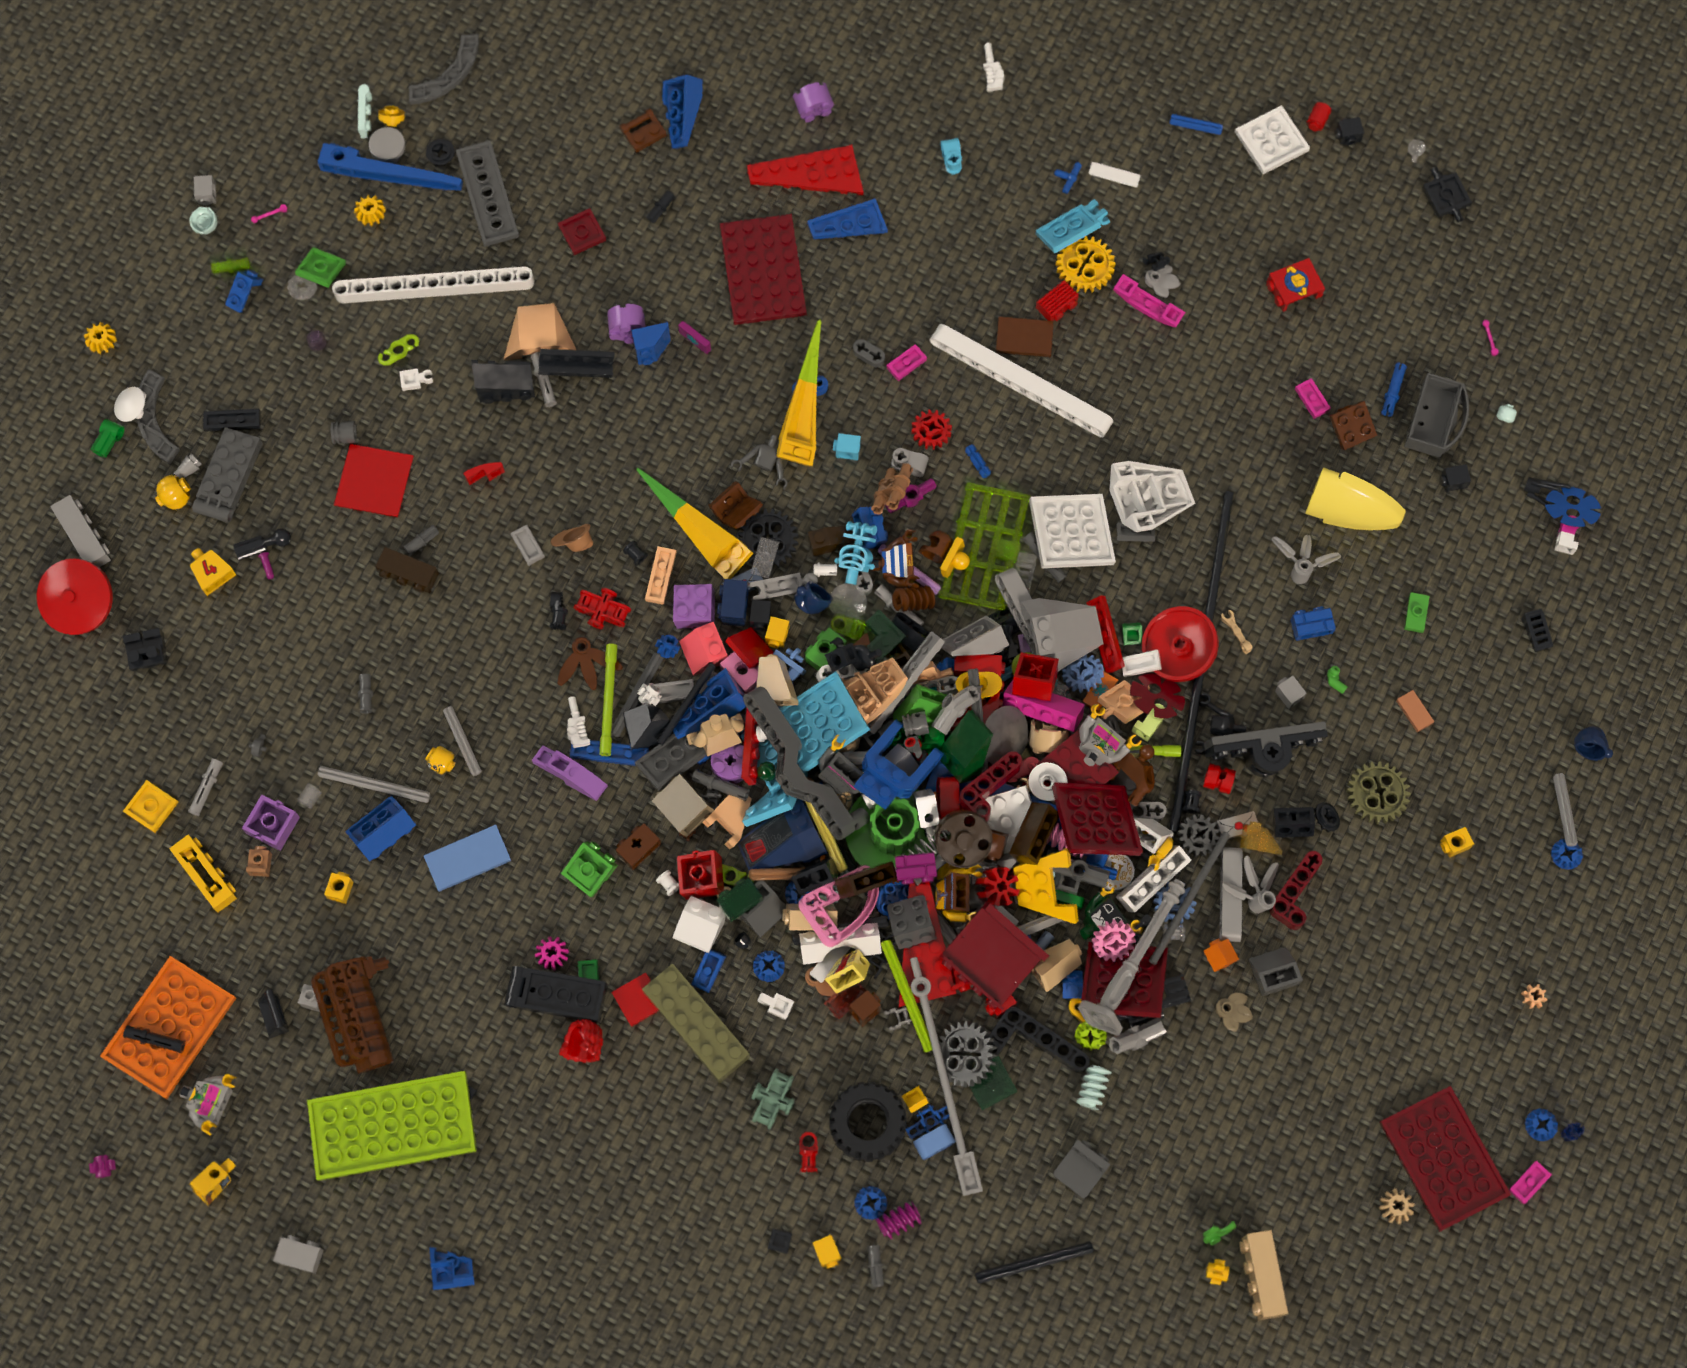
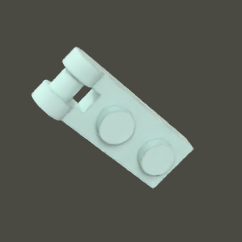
M365 84L361 85L358 89V131L361 138H368V131H371V121L368 120V115H371V104L369 102L372 100V95L368 85Z

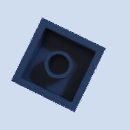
M724 579V585H720L722 603H718L717 614H719L722 625L745 627L749 595L747 581Z

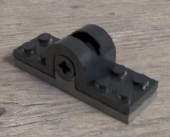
M1323 721L1211 737L1204 743L1206 758H1212V761L1222 760L1228 755H1231V758H1237L1244 754L1246 768L1256 776L1269 777L1289 764L1293 757V749H1298L1299 746L1305 744L1306 747H1314L1318 743H1322V740L1328 737L1327 730H1325L1327 729L1326 723Z

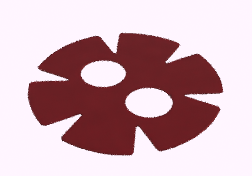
M1157 674L1139 676L1138 679L1143 685L1135 681L1132 682L1130 695L1142 697L1133 702L1144 713L1149 714L1154 708V717L1171 718L1177 716L1172 707L1180 711L1183 710L1185 697L1173 695L1182 691L1175 682L1165 680L1161 684V677ZM1151 683L1157 684L1161 688V692L1158 694L1151 693L1148 690V685ZM1157 698L1164 699L1167 702V707L1164 709L1156 707L1154 700Z

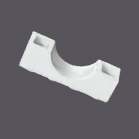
M877 923L861 925L852 935L834 947L825 946L815 932L799 934L803 964L823 962L829 951L842 946L860 950L864 956L882 954ZM844 927V928H837V929L841 932V931L844 930L846 927Z

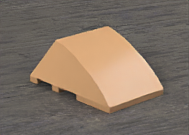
M555 303L517 308L504 361L523 359L522 355H532L533 353L540 352V349L576 350Z
M894 658L873 665L869 671L862 674L856 672L854 673L855 676L845 680L841 678L867 724L889 707L900 694L908 680Z

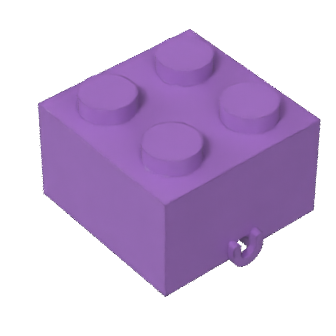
M712 584L674 585L673 622L677 629L691 628L694 630L696 629L694 627L698 628L714 622L715 590Z
M261 795L242 829L247 835L281 851L300 817L295 811L285 807L279 800L274 801Z

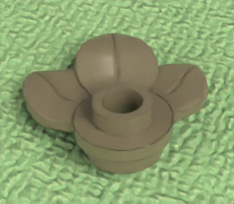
M1232 993L1228 998H1222L1216 1003L1215 1011L1222 1018L1224 1026L1230 1031L1237 1032L1239 1023L1248 1022L1253 1018L1251 1010L1245 1006L1247 996L1243 993ZM1224 1005H1227L1228 1011L1224 1010Z

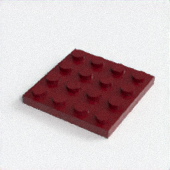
M1054 782L1052 791L1068 853L1135 856L1142 854L1143 849L1130 802L1127 800L1128 795L1125 786Z
M1089 942L1081 1001L1085 1000L1094 1004L1100 1003L1109 983L1123 965V961L1130 957L1133 950H1128L1129 956L1122 955L1123 960L1116 957L1115 962L1111 958L1105 961L1103 957L1100 958L1097 952H1095L1093 942ZM1148 947L1138 965L1139 970L1135 974L1127 993L1113 1011L1115 1015L1161 1018L1168 957L1167 947L1156 965L1149 962L1156 947Z

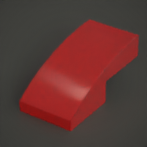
M493 462L476 466L465 471L463 474L467 483L471 485L484 476L490 482L503 474L505 470L501 462Z

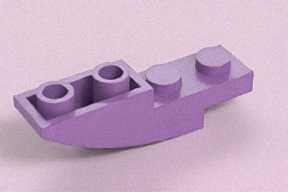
M542 746L532 759L533 764L564 780L566 785L595 801L599 799L607 788V784L557 750L554 752Z

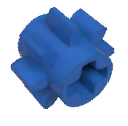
M662 635L655 645L659 648L657 653L663 658H674L680 649V646L677 645L678 640L672 635Z

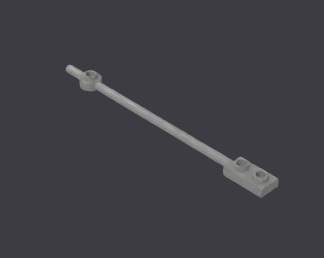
M918 957L910 959L915 978L911 984V991L916 997L920 998L959 1155H955L953 1158L962 1194L966 1196L982 1192L983 1189L973 1151H966L927 997L931 990V984L927 978L922 977ZM919 984L924 985L925 989L923 991L917 989Z

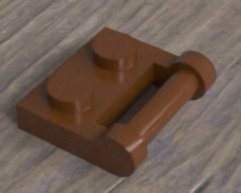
M651 108L632 121L619 125L621 132L636 153L667 136L666 131L655 117ZM648 119L651 121L649 124L643 126L642 128L636 130L633 133H630L629 130H631L632 128L638 126L639 124L645 122Z

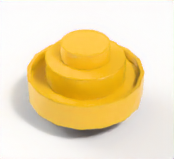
M385 106L384 109L378 111V118L386 126L396 127L397 124L405 120V112L397 106Z

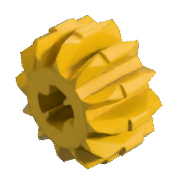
M367 195L366 199L361 197V202H356V208L354 209L357 220L359 222L362 221L364 226L367 223L373 226L374 222L379 224V219H384L386 209L383 206V201L381 199L378 200L376 195L372 198L370 195Z
M102 322L98 326L92 324L93 328H87L88 333L84 334L86 346L90 347L89 349L93 353L97 351L101 355L103 350L108 353V348H114L113 343L117 342L114 329H111L109 324L104 325Z

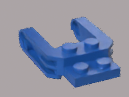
M897 719L865 754L862 762L864 773L854 785V788L885 810L896 797L900 799L909 798L944 755L939 749L934 748L910 777L888 759L882 757L881 755L892 744L900 729L904 728V725Z

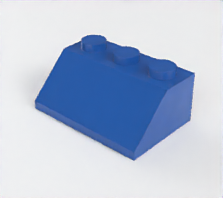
M391 795L345 832L370 862L372 859L379 857L386 848L393 846L403 835L411 832L416 824Z

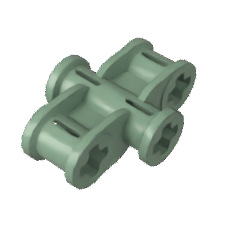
M776 1068L767 1088L763 1087L761 1083L757 1084L751 1099H757L761 1102L752 1122L762 1123L771 1130L779 1110L789 1115L795 1098L790 1099L786 1097V1094L792 1085L794 1076L785 1075Z

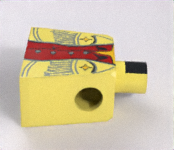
M854 950L836 961L825 977V980L837 994L865 980L870 963L860 950Z

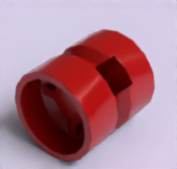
M1209 763L1203 787L1211 790L1218 788L1219 792L1230 794L1236 770L1230 768L1221 769L1219 765Z

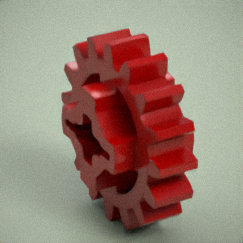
M928 409V414L922 411L921 417H915L916 422H912L913 429L911 434L914 435V441L919 440L918 446L925 444V449L932 446V449L935 450L936 445L942 448V442L948 443V438L951 437L952 425H948L950 419H944V413L938 415V410L932 413Z

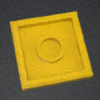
M146 780L123 812L156 833L179 802Z

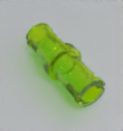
M248 257L236 260L230 258L227 261L211 262V269L213 274L223 272L234 273L237 270L250 269V261Z

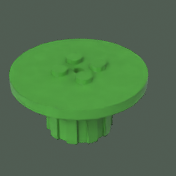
M912 795L909 798L900 799L896 797L886 810L878 804L874 809L869 810L863 797L860 796L849 811L850 814L859 808H863L870 817L868 824L846 837L849 852L860 867L863 865L872 867L893 861L896 867L895 856H902V854L910 855L908 849L914 854H919L914 844L927 853L920 839L925 841L934 850L928 838L925 837L924 828L919 826V813L914 807Z

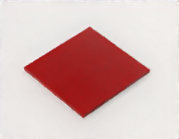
M350 444L334 506L398 517L414 455Z

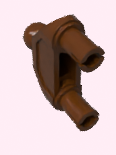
M1149 744L1143 745L1139 750V754L1128 753L1120 761L1112 763L1118 771L1122 769L1136 784V788L1127 799L1134 806L1139 805L1145 794H1149L1153 790L1155 784L1153 766L1147 761L1154 756L1155 751Z

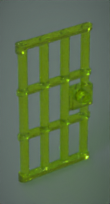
M967 482L960 518L956 522L958 526L954 540L957 537L962 539L965 526L976 528L969 556L970 563L966 568L960 596L949 593L955 570L953 568L949 578H944L943 587L940 589L938 597L1005 610V600L1000 591L997 603L986 601L993 570L1004 572L1013 568L1014 562L1017 563L1021 546L1019 541L1020 537L1023 536L1022 528L1029 499L1032 496ZM974 490L985 492L978 522L967 520ZM992 494L1003 496L996 526L985 524ZM1010 498L1021 499L1015 529L1004 528ZM983 530L994 531L987 563L976 561ZM1002 533L1013 535L1012 541L1001 539ZM996 558L1007 561L1006 567L995 565ZM974 567L985 568L978 599L967 597Z

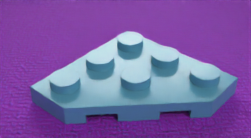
M783 789L774 794L769 790L761 799L746 810L742 822L748 827L793 809L797 798L786 795Z

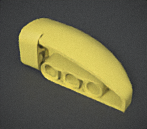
M1323 467L1305 514L1323 519L1325 524L1350 529L1386 530L1395 529L1400 526L1406 511L1391 496L1354 475L1342 472L1341 477H1339L1340 473Z

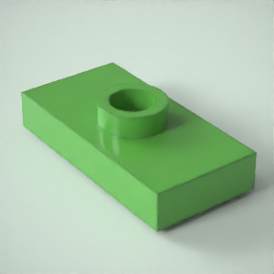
M1412 592L1409 594L1404 630L1424 632L1429 603L1428 595Z

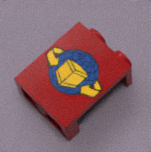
M1310 258L1269 273L1266 282L1268 290L1274 294L1275 303L1281 308L1282 312L1286 311L1288 304L1311 295H1314L1315 299L1322 297L1325 290Z

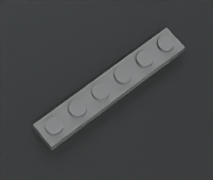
M932 631L903 667L902 671L908 680L900 694L883 713L868 724L871 733L875 734L881 728L886 718L894 711L896 705L904 698L906 692L917 681L919 675L945 643L944 640Z

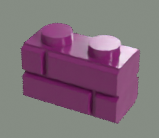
M934 852L895 856L897 881H902L903 885L913 884L914 880L921 879L922 882L934 881L933 878L937 877Z

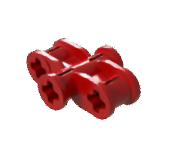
M607 588L601 589V596L586 590L580 591L579 594L581 596L573 608L582 614L592 616L587 622L590 626L603 629L604 621L618 627L625 626L624 621L627 614L631 612V608L625 604L613 601L617 597V593Z

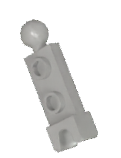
M800 573L750 582L748 583L750 588L756 587L759 590L758 595L753 596L751 601L797 593V587L804 586L809 581L817 583L818 578L813 573H807L804 578H801Z

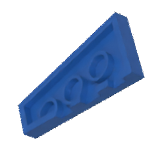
M876 199L807 221L813 240L888 233Z

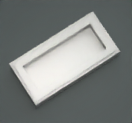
M1158 650L1123 657L1125 667L1122 668L1124 677L1162 669Z

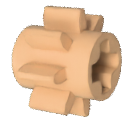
M1539 984L1534 988L1528 985V992L1523 991L1521 993L1525 996V1000L1522 1003H1527L1529 1009H1532L1535 1005L1539 1009L1542 1007L1541 1002L1548 1000L1544 997L1546 990L1540 989ZM1535 993V997L1538 999L1534 1000V996L1531 994Z

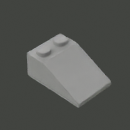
M984 616L942 639L945 643L941 648L951 656L985 655L999 653L1009 644L1001 625L988 616Z

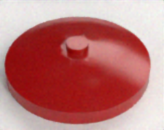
M65 559L59 561L47 569L38 584L37 605L41 616L49 626L64 634L81 635L95 630L106 620L112 607L113 592L107 575L101 568L87 560Z
M1186 606L1172 607L1156 615L1146 627L1142 639L1143 653L1153 650L1159 651L1162 669L1153 672L1159 677L1173 682L1193 680L1205 673L1213 664L1219 647L1217 630L1212 621L1201 611Z

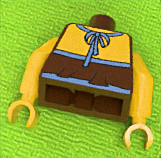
M980 865L969 868L950 869L943 879L936 883V895L933 897L936 910L942 911L943 915L950 921L967 922L977 913L971 912L969 915L967 914L969 912L968 874L981 877L983 873L975 872L976 869L982 868Z

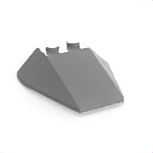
M1042 598L1020 602L1024 621L1030 620L1037 655L1059 659L1058 671L1104 644L1096 606Z

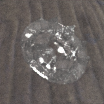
M293 274V278L288 280L287 289L294 299L307 300L315 294L317 283ZM304 282L306 287H302L301 289H299V286L297 284H302Z

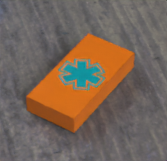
M1104 672V677L1101 678L1102 683H1096V689L1091 687L1090 692L1087 693L1082 701L1089 708L1094 704H1099L1096 708L1098 713L1103 707L1097 702L1099 696L1116 686L1118 679Z

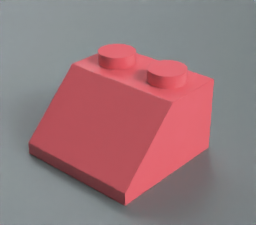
M714 622L694 629L679 641L693 676L704 672L709 663L716 667L720 666V663L728 657Z

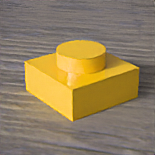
M919 1086L902 1095L911 1113L929 1103Z

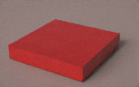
M752 627L728 637L725 641L749 669L759 665V657H767V655L774 653Z
M647 973L611 992L631 1027L658 1012L657 1008L642 991V988L651 982Z

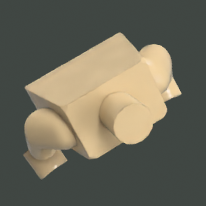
M740 713L730 719L727 714L713 715L710 717V720L701 724L698 734L694 732L686 735L688 744H693L699 748L703 747L707 756L742 743L737 732H741L744 729L743 723L745 722Z

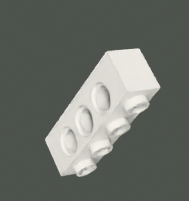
M1173 845L1166 857L1161 859L1157 871H1154L1155 864H1151L1120 892L1116 898L1128 912H1136L1182 870L1191 859L1179 845Z

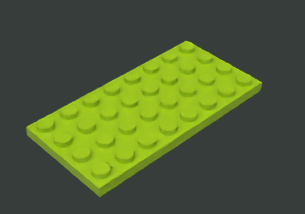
M466 1071L307 1100L317 1181L477 1152Z

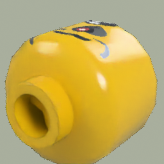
M442 746L433 747L425 759L428 768L440 775L446 771L450 773L456 764L453 761L454 754Z

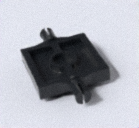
M1433 167L1430 171L1435 179L1423 184L1422 189L1437 218L1453 214L1457 223L1463 221L1464 218L1460 210L1470 206L1472 201L1456 172L1450 175H1441L1438 167Z

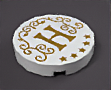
M1109 855L1105 866L1117 869L1118 872L1115 880L1108 879L1107 882L1109 884L1105 889L1111 890L1114 887V891H1119L1131 883L1134 877V866L1126 855Z

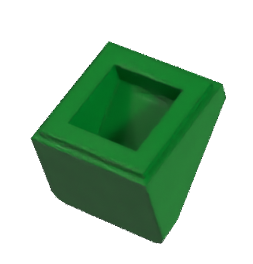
M1141 623L1121 624L1123 645L1142 644Z

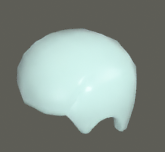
M198 207L190 216V226L199 234L211 233L218 224L217 215L210 207Z

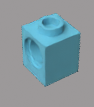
M838 433V440H834L833 451H836V458L858 460L861 436Z

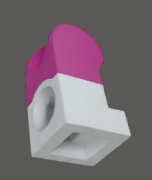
M1561 523L1554 550L1573 555L1578 548L1579 542L1574 541V536L1579 527Z

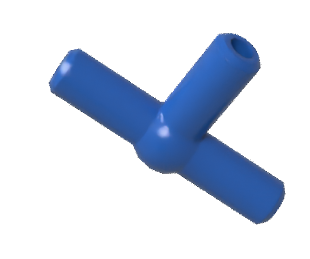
M1076 162L1071 173L1059 169L1055 170V176L1067 180L1062 189L1063 193L1068 194L1073 183L1076 182L1077 175L1082 167L1081 163Z

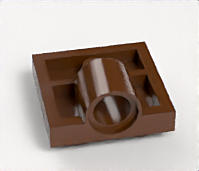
M1365 401L1345 406L1337 410L1336 413L1329 415L1342 450L1349 449L1377 436Z

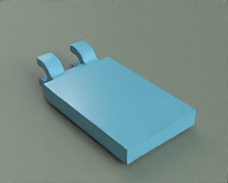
M1094 199L1088 205L1083 206L1081 204L1035 231L1037 236L1054 253H1057L1101 228V224L1106 225L1110 223V220L1106 217L1108 212L1104 208L1099 210L1097 208L1099 204Z

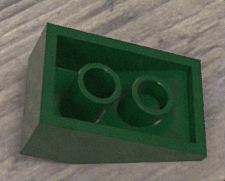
M968 710L945 741L941 750L944 755L940 761L959 783L972 781L980 776L993 737V733L972 710Z

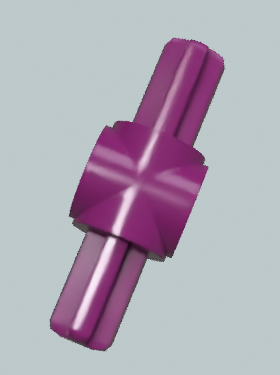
M929 479L918 486L916 484L909 485L906 489V495L912 493L916 497L911 499L905 495L900 500L896 510H891L888 508L889 506L885 505L887 511L893 513L904 506L906 508L916 506L923 499V495L937 487L935 481Z

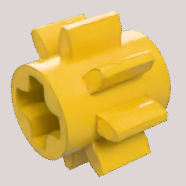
M1214 1259V1263H1208L1206 1277L1211 1278L1210 1283L1221 1285V1281L1227 1282L1229 1266H1224V1260Z

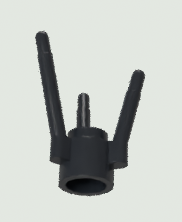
M1529 477L1524 491L1528 492V497L1535 499L1545 506L1549 504L1535 495V493L1539 494L1541 487L1560 491L1559 487L1570 489L1571 485Z

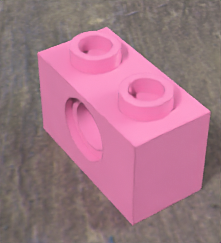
M735 652L720 663V669L724 670L726 668L744 694L755 689L758 677L757 666L749 669ZM742 668L748 670L744 675L738 673Z

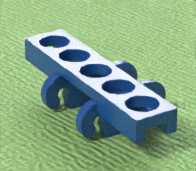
M928 1103L926 1109L922 1111L917 1110V1117L920 1116L921 1120L906 1129L910 1139L912 1140L924 1132L929 1133V1129L939 1123L944 1125L943 1121L950 1118L949 1114L946 1115L944 1113L947 1106L934 1111V1106ZM931 1111L932 1115L924 1119L922 1115ZM929 1118L934 1119L935 1123L933 1125L927 1124ZM921 1124L924 1129L919 1130L918 1125ZM915 1128L917 1133L911 1135L910 1130Z

